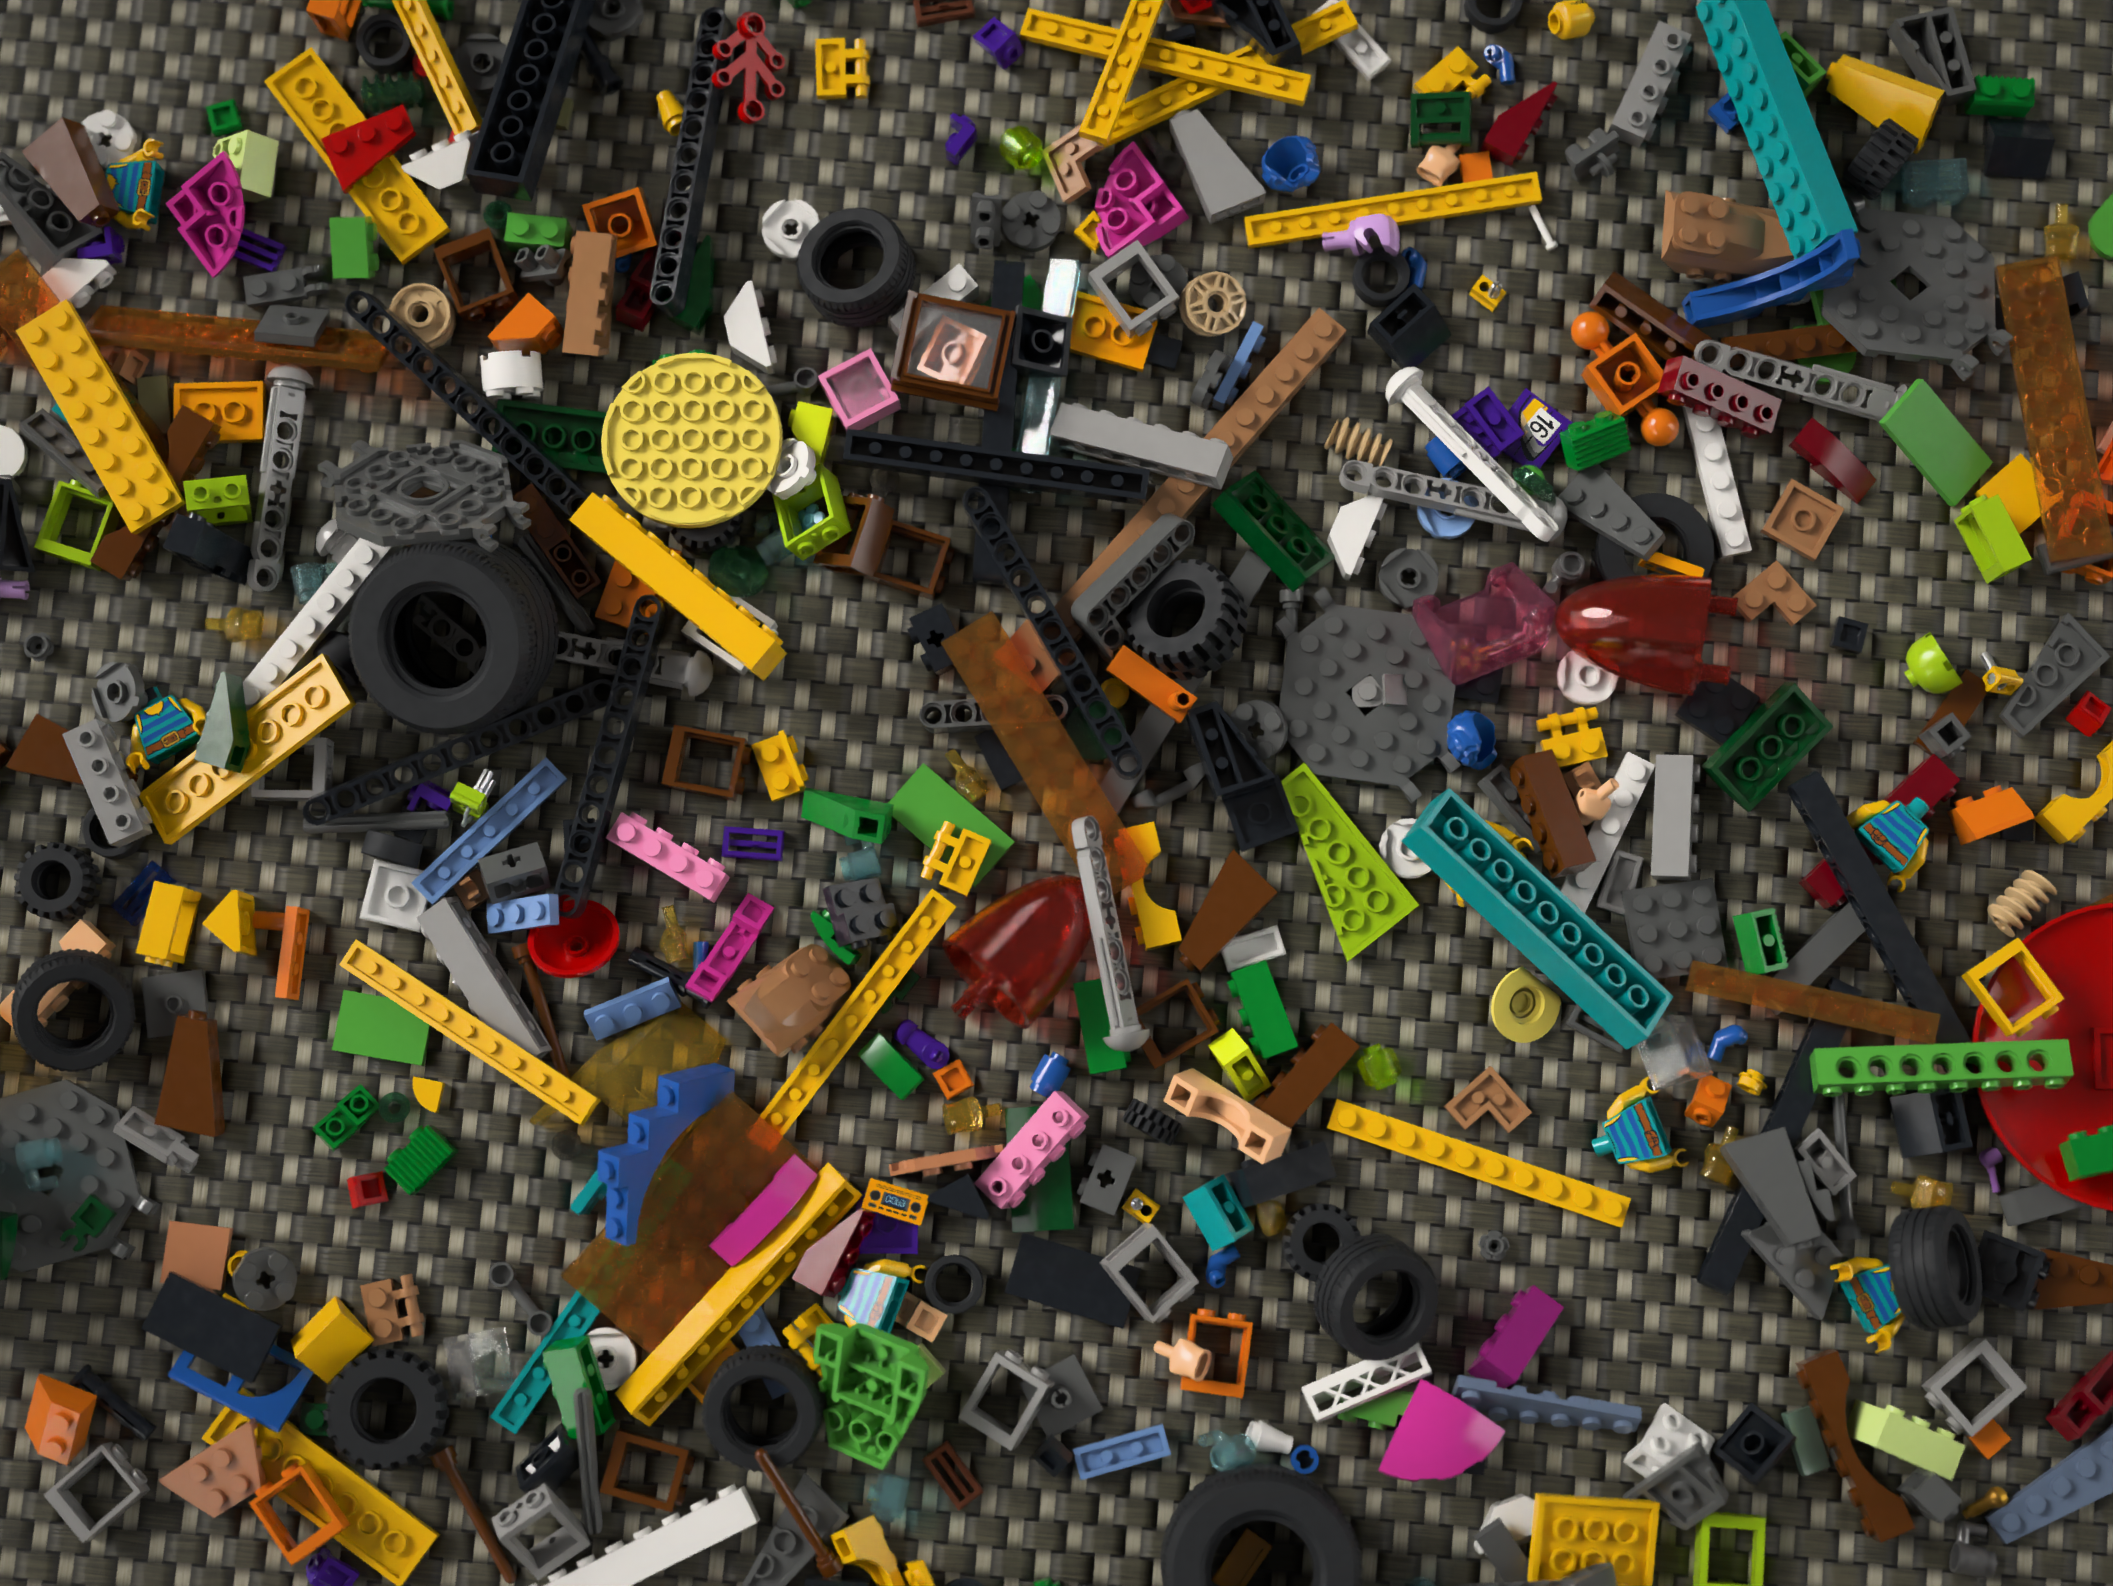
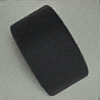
M335 630L330 631L313 651V657L316 659L321 654L328 655L343 682L356 686L360 681L359 676L356 674L357 671L354 670V664H352L353 659L350 656L348 636Z

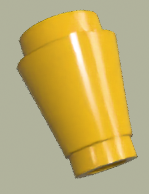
M664 90L656 96L665 131L669 132L672 136H679L684 107L671 90Z

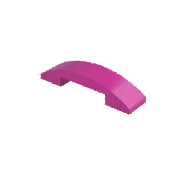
M748 893L733 914L732 921L705 961L699 964L685 985V988L712 1003L751 950L773 913L774 907Z
M794 1154L773 1176L774 1180L733 1224L730 1222L709 1246L733 1267L783 1219L818 1176L817 1173Z

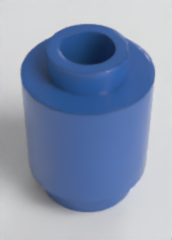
M1437 436L1425 446L1428 452L1427 457L1444 478L1451 476L1452 479H1455L1467 469L1465 464Z
M1054 1051L1051 1056L1044 1054L1031 1077L1032 1083L1030 1088L1046 1098H1049L1054 1091H1059L1071 1071V1068L1067 1066L1069 1060Z

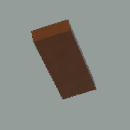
M1965 669L1959 676L1963 683L1947 693L1920 734L1942 717L1952 712L1964 726L1987 694L1984 681ZM1918 735L1913 744L1929 755H1932Z

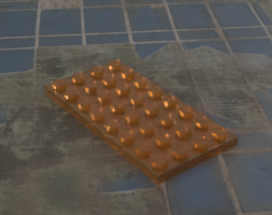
M731 1090L653 1174L645 1193L638 1219L636 1243L625 1246L605 1238L606 1229L604 1227L565 1269L561 1277L645 1351L651 1354L732 1267L709 1246L730 1222L733 1224L774 1180L773 1176L794 1154L815 1173L818 1174L820 1169Z

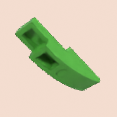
M1389 1392L1340 1413L1337 1418L1356 1423L1358 1417L1369 1420V1427L1386 1431L1387 1425L1396 1426L1398 1415L1403 1417L1414 1392Z

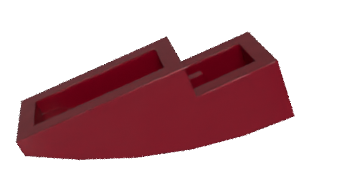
M657 235L656 237L659 245L660 235ZM658 245L647 250L630 277L628 289L616 306V320L641 332L644 331L657 308L650 298V289Z
M1813 417L1789 445L1790 448L1812 464L1810 468L1856 504L1861 501L1877 481L1864 464Z
M2113 1350L2099 1361L2045 1418L2067 1441L2081 1438L2095 1419L2105 1414L2113 1405Z

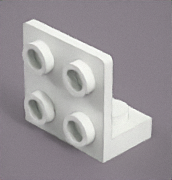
M1663 1403L1659 1407L1643 1440L1627 1453L1623 1462L1647 1478L1698 1441L1703 1444L1708 1454L1715 1439L1671 1406Z

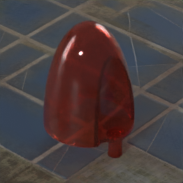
M1676 574L1618 577L1590 584L1567 596L1556 609L1554 625L1561 640L1574 653L1590 664L1617 677L1640 685L1693 696L1696 684H1699L1700 681L1728 686L1731 666L1703 663L1701 656L1708 613L1735 617L1738 597L1711 595V577Z
M1053 875L1020 886L977 912L943 941L942 944L946 956L968 984V988L963 991L964 995L951 1005L954 1013L964 1005L966 1006L958 1015L959 1018L966 1020L967 1016L983 1002L994 1007L1012 1024L1027 1029L1045 1011L1071 977L1092 935L1080 877Z

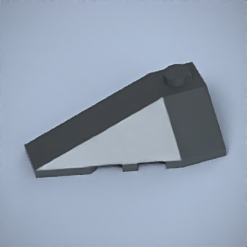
M0 153V205L29 253L45 272L49 271L63 258L76 259L78 257L76 248L86 247L87 243L95 242L103 234L99 227L79 222L51 187L47 188L34 178V174L5 153Z

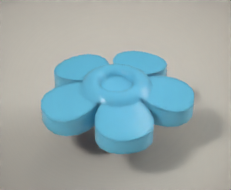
M815 503L807 506L806 510L798 512L803 532L825 519V514L818 511L819 507Z

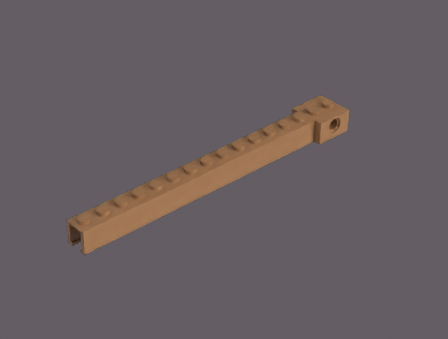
M1320 307L1203 438L1207 440L1217 438L1227 443L1233 455L1230 468L1343 342L1347 330ZM1168 477L1145 503V506L1137 512L1054 607L1075 643L1084 635L1071 615V607L1075 600L1162 515L1172 513L1186 519L1213 489L1212 487ZM1028 620L1019 627L994 656L995 663L1032 695H1047L1061 679ZM1053 626L1048 627L1044 631V636L1050 640L1057 639L1061 634V631ZM1068 652L1063 653L1059 657V662L1064 666H1070L1076 661V657Z

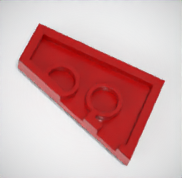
M400 105L323 137L321 140L342 191L346 195L353 189V185L363 176L367 177L371 174L376 165L386 157L390 158L417 134L405 106Z

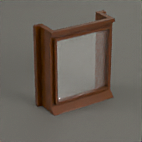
M909 289L890 374L891 391L997 412L1000 401L999 391L1016 311L917 293Z

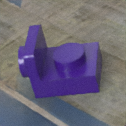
M995 17L973 36L980 47L995 57L998 65L1003 70L1007 69L1024 53V48L1016 33Z
M953 112L949 117L950 125L958 133L954 132L948 138L945 144L947 160L957 166L977 141L978 137L975 123L967 116L962 115L960 117Z
M111 226L104 227L106 243L98 241L89 242L86 244V247L76 248L78 259L106 260L109 264L122 263L121 252L125 251L122 235L118 234Z
M427 780L411 788L407 796V800L410 801L407 809L411 812L417 810L423 799H426V804L437 811H443V809L448 811L452 808L453 804L449 798L451 792Z
M325 1547L321 1549L319 1554H314L306 1566L307 1578L313 1586H352L359 1576L357 1569L333 1557Z

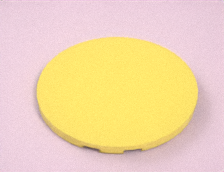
M684 353L669 356L656 361V364L649 366L643 371H638L622 386V390L614 402L610 404L602 428L601 446L604 465L619 495L635 511L646 518L677 528H702L716 525L736 517L754 504L765 492L775 476L783 446L781 419L776 404L764 384L753 373L733 363L732 360L707 353Z

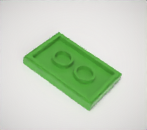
M344 990L332 1050L424 1066L432 1026L388 997Z

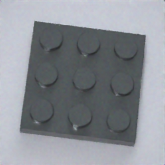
M1713 878L1621 891L1632 958L1653 978L1662 979L1728 969Z

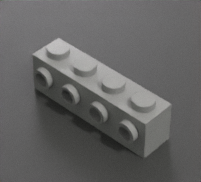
M1658 21L1610 125L1608 134L1615 131L1620 137L1619 140L1637 148L1641 146L1644 139L1650 140L1657 124L1652 123V120L1656 113L1662 114L1668 102V98L1664 97L1667 88H1674L1680 72L1675 71L1678 63L1685 64L1692 49L1691 46L1687 45L1691 34Z
M94 719L63 733V738L109 845L120 848L153 833L149 825L152 823L151 815L145 806H141L137 796L140 795V790L133 779H129L126 772L128 768L126 758L121 751L118 752L114 741L117 740V737L110 724L106 725V723Z
M1656 754L1651 876L1654 880L1691 881V873L1697 872V855L1692 854V843H1698V824H1693V813L1699 812L1700 796L1699 794H1694L1695 782H1700L1701 764H1696L1693 755Z

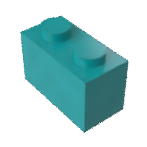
M1224 1174L1182 1197L1212 1251H1216L1236 1241L1255 1229Z

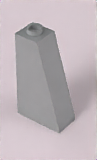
M1198 109L1191 112L1189 110L1180 111L1173 116V119H1170L1169 131L1209 224L1265 202L1266 192L1263 186Z

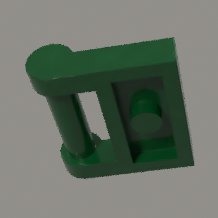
M1472 92L1412 93L1411 148H1421L1422 145L1461 144L1462 147H1471ZM1461 123V132H1421V125Z

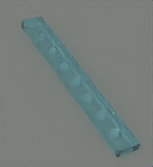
M1050 260L1041 311L1072 318L1082 265L1078 260ZM1062 377L1029 378L1016 452L1048 456L1051 440L1049 433L1054 423ZM1010 487V490L1013 492L1041 494V491Z

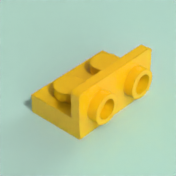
M784 730L779 731V735L751 745L772 802L804 791L806 788L804 782L809 780L804 764L798 765L794 756L795 753L799 752L793 735L787 737Z

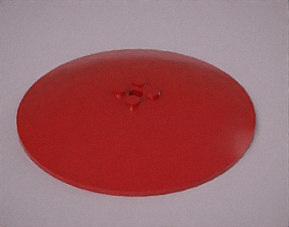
M2105 903L2084 907L2059 916L2031 932L2022 940V943L2064 997L2057 1004L2060 1010L2045 1020L2041 1015L2031 1021L2034 1027L2020 1037L2016 1033L2006 1037L1980 1002L1975 1017L1972 1043L2068 1039L2073 1077L2067 1084H2064V1087L2046 1089L2045 1085H2033L2032 1088L2027 1090H2014L2013 1086H2004L1996 1091H1982L1981 1087H1976L1977 1093L1994 1132L2020 1165L2054 1191L2085 1205L2113 1212V1173L2070 1182L2059 1148L2060 1144L2069 1140L2067 1135L2087 1131L2088 1136L2099 1134L2098 1128L2113 1125V903ZM2014 957L1998 966L1985 988L2011 1023H2014L2046 1001ZM2029 1061L2032 1069L2043 1071L2042 1066L2038 1062ZM1997 1062L2000 1070L2011 1072L2008 1064ZM1973 1064V1073L1978 1074L1979 1069Z

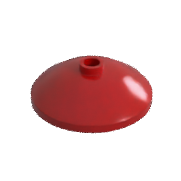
M588 900L586 909L579 918L568 919L559 916V925L530 929L528 934V950L535 965L543 972L559 978L582 977L599 970L613 957L620 941L619 925L615 916L607 907ZM564 901V911H571L574 908L575 901Z

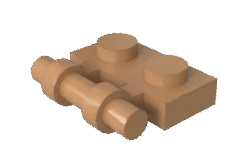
M412 1274L400 1276L402 1289L395 1290L393 1278L360 1286L369 1334L375 1339L371 1343L372 1347L404 1340L403 1327L409 1325L412 1337L424 1335L422 1322H425L423 1313L419 1311L416 1296L419 1295L418 1285L414 1286ZM404 1298L408 1316L401 1318L397 1300Z

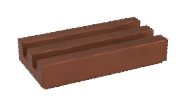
M913 0L917 27L975 18L972 0L945 2L921 8L920 4L942 0ZM944 11H950V12H945V13H939V14H933V15H927V14H932V13H938V12H944Z
M948 1440L922 1459L958 1511L984 1492ZM944 1450L948 1452L975 1491L972 1493L968 1491L943 1456L942 1452ZM935 1457L965 1498L962 1501L959 1500L931 1461Z

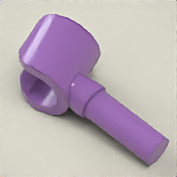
M1989 1147L1979 1154V1160L1987 1169V1173H1989L1992 1191L1995 1193L2001 1190L1994 1165L2002 1162L2003 1158L1997 1148Z

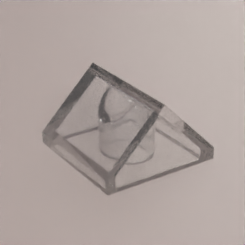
M1667 1015L1659 1019L1649 1037L1637 1044L1654 1091L1713 1074L1691 1016Z
M505 1327L443 1338L452 1400L509 1390L514 1380Z

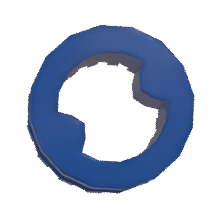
M1301 1444L1292 1450L1290 1462L1297 1472L1308 1474L1317 1468L1319 1457L1313 1447ZM1303 1450L1309 1451V1457L1313 1458L1312 1464L1306 1468H1301L1300 1462L1296 1460L1297 1454Z

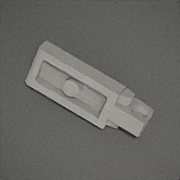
M132 1106L114 1127V1133L163 1163H167V1165H175L177 1168L190 1173L197 1164L199 1154L189 1149V1145L184 1141L185 1136L169 1127L156 1125L155 1118L135 1106Z

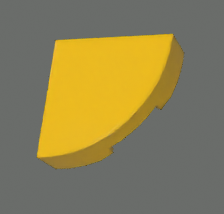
M1093 211L1075 229L1074 235L1096 254L1101 245L1095 228L1098 227V223H1101V219Z
M413 1076V1091L419 1103L427 1110L438 1113L445 1083Z

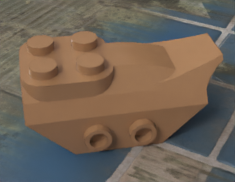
M1666 190L1661 260L1675 273L1686 274V277L1689 279L1710 278L1713 279L1714 283L1727 284L1774 269L1794 258L1775 210L1736 203V200L1732 198H1720L1691 191L1679 193Z
M810 944L798 949L773 968L770 965L764 967L755 976L757 978L755 981L751 978L747 979L737 989L738 993L729 998L727 1002L774 1054L782 1058L790 1051L794 1054L799 1052L808 1043V1037L815 1040L826 1029L824 1024L849 999L851 995V980L845 970L823 947L817 944Z

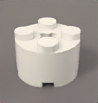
M522 350L488 353V358L484 355L480 356L483 394L497 402L498 399L511 400V395H522L523 399L540 398V392L543 391L541 353L530 351L531 357H526L522 355Z

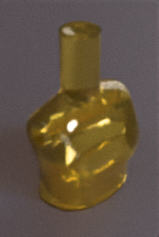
M2068 204L2055 205V223L2044 227L2045 259L2073 260L2077 258L2079 227L2068 223Z
M233 607L229 610L226 618H206L205 620L206 630H225L226 639L230 642L261 641L264 626V613L262 610Z
M954 748L944 755L957 771L955 782L958 793L965 796L971 804L991 791L983 782L979 771L967 765Z
M674 905L662 907L667 928L660 939V950L664 953L667 963L690 959L691 956L687 948V934L678 924Z
M975 1097L964 1098L954 1103H944L942 1106L948 1135L982 1130L983 1118L1002 1115L1000 1103L980 1106Z
M1727 1125L1721 1143H1710L1707 1145L1704 1163L1699 1175L1730 1186L1734 1172L1722 1156L1720 1147L1735 1141L1738 1129Z
M1918 1175L1913 1185L1893 1181L1891 1193L1909 1196L1913 1209L1942 1205L1950 1206L1953 1184L1952 1182L1939 1181L1929 1176Z
M1267 1200L1257 1204V1217L1264 1235L1268 1237L1280 1233L1286 1227V1216L1280 1202Z

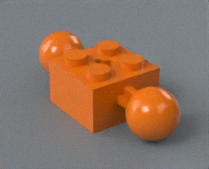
M1588 311L1577 316L1571 326L1573 341L1582 349L1593 350L1598 356L1597 359L1586 365L1581 376L1605 410L1612 411V413L1622 417L1637 410L1642 417L1640 430L1646 442L1653 446H1666L1673 442L1679 433L1678 418L1668 409L1657 408L1651 400L1658 395L1657 392L1663 375V369L1639 336L1634 333L1613 347L1608 340L1609 324L1603 315ZM1621 376L1623 378L1628 376L1630 378V381L1626 382L1622 380Z

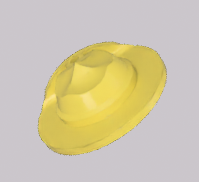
M1521 966L1507 974L1496 987L1491 1003L1492 1019L1497 1030L1507 1039L1519 1043L1532 1042L1543 1037L1553 1027L1559 1015L1561 999L1553 990Z

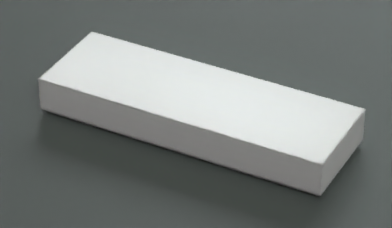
M1328 0L1319 9L1312 13V15L1329 6L1338 3L1339 1ZM1359 23L1358 29L1332 41L1368 82L1391 64L1392 60Z

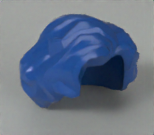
M1303 136L1283 137L1272 144L1262 157V178L1266 185L1273 190L1293 192L1297 188L1300 189L1314 183L1320 174L1318 155L1315 150L1316 146L1307 137Z
M1466 710L1455 715L1448 722L1447 744L1451 754L1458 762H1461L1465 767H1471L1479 771L1488 767L1497 757V752L1494 748L1496 743L1495 725L1489 718L1482 713Z

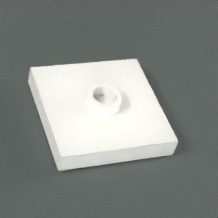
M374 859L359 919L420 933L421 924L417 917L426 911L428 900L411 882L424 870Z

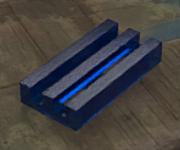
M152 860L115 900L111 907L132 926L136 927L146 915L149 899L133 916L131 914L152 892L154 881L161 882L164 879L163 883L174 885L177 880L171 877L166 870L162 869L157 862ZM155 871L157 875L137 895L131 904L124 909L122 906Z

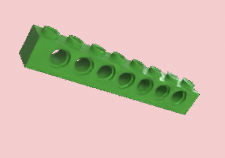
M2068 1039L1814 1048L1809 1057L1813 1093H1823L1825 1097L1840 1096L1842 1092H1854L1857 1096H1867L1873 1094L1874 1091H1886V1094L1897 1095L1905 1093V1090H1918V1093L1928 1094L1936 1092L1937 1089L1948 1088L1950 1092L1957 1093L1976 1087H1981L1982 1091H1996L2004 1086H2013L2014 1090H2027L2032 1088L2033 1085H2045L2046 1089H2058L2064 1087V1084H2067L2073 1077ZM2029 1061L2038 1062L2042 1066L2043 1071L2032 1069ZM1997 1062L2008 1064L2011 1072L2000 1070ZM1965 1063L1975 1064L1979 1069V1073L1969 1072ZM1934 1064L1943 1065L1947 1069L1948 1074L1942 1075L1937 1073L1934 1069ZM1909 1065L1913 1067L1916 1075L1909 1076L1905 1074L1902 1066ZM1877 1066L1881 1068L1885 1076H1875L1871 1072L1870 1067ZM1839 1068H1848L1852 1072L1853 1078L1843 1077L1839 1073Z

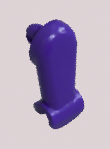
M907 1019L901 1022L894 1033V1038L902 1045L905 1044L926 1066L932 1069H939L947 1064L949 1051L943 1043L917 1028L918 1025L913 1021Z

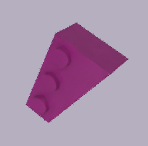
M1532 1285L1525 1291L1520 1289L1510 1302L1513 1307L1508 1314L1504 1313L1494 1327L1496 1331L1491 1338H1488L1478 1351V1356L1468 1368L1467 1372L1473 1377L1496 1381V1387L1503 1389L1518 1380L1564 1308L1535 1285Z

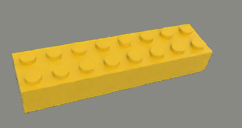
M592 492L569 519L586 537L761 680L765 681L787 654L781 647L784 642L774 631L765 624L759 628L761 623L754 618V615L741 605L736 609L738 604L719 587L713 590L715 586L705 575L696 568L693 569L674 550L670 551L656 535L643 528L635 518L622 511L605 494L600 498Z

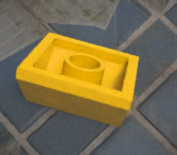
M231 890L202 924L234 952L250 957L257 956L256 929L252 923L255 913L254 896L239 890Z
M334 1296L291 1339L295 1358L327 1384H331L335 1376L343 1371V1367L350 1361L355 1360L375 1339L339 1297Z

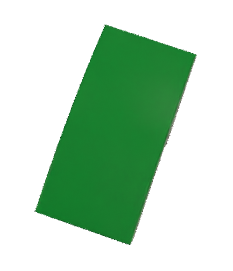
M825 908L824 911L813 910L810 917L826 945L847 965L857 964L863 954L858 950H852L851 945L838 947L828 909Z
M880 1032L858 1053L869 1068L903 1101L924 1080V1077L912 1063L902 1056L885 1035Z
M360 1084L339 1101L334 1110L313 1126V1131L334 1152L356 1133L381 1108V1105Z

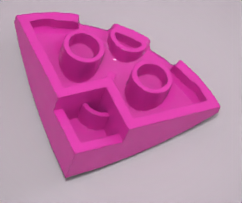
M1135 142L1130 143L1110 165V175L1104 187H1099L1096 197L1095 210L1101 219V223H1098V227L1095 229L1100 245L1108 259L1136 240L1142 246H1145L1189 219L1185 210Z
M222 151L181 186L182 190L165 203L181 224L178 228L179 232L212 278H216L234 256L241 233L243 232L245 220L242 185L234 164L226 151Z
M1421 1379L1396 1429L1378 1472L1411 1482H1417L1419 1479L1436 1478L1439 1481L1461 1475L1465 1469L1478 1461L1482 1462L1498 1445L1505 1430L1461 1400Z

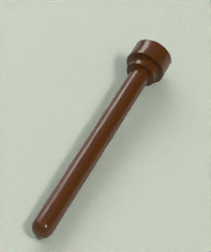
M528 942L511 948L514 960H518L519 965H523L543 1033L552 1048L550 1055L554 1068L570 1079L538 971L528 950Z
M450 1445L431 1456L430 1459L435 1468L439 1467L441 1472L445 1471L504 1580L508 1584H513L517 1580V1575L456 1466L458 1461L455 1458L458 1455L454 1447Z
M758 1449L755 1452V1458L817 1554V1568L824 1578L834 1576L844 1567L837 1551L827 1548L767 1451Z

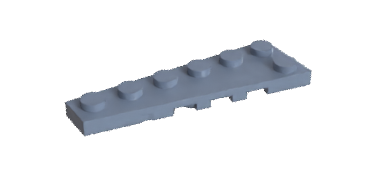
M1458 1375L1451 1394L1495 1421L1515 1419L1525 1424L1544 1422L1551 1423L1555 1427L1573 1425L1582 1426L1586 1430L1593 1431L1602 1428L1611 1429L1620 1434L1636 1432L1642 1419L1641 1407L1593 1400L1575 1395L1564 1400L1560 1399L1556 1392L1547 1390L1536 1395L1526 1392V1387L1514 1385L1512 1389L1508 1390L1497 1388L1496 1381Z
M2113 1424L2010 1497L2004 1507L1995 1508L1984 1516L2002 1543L2008 1544L2113 1493Z

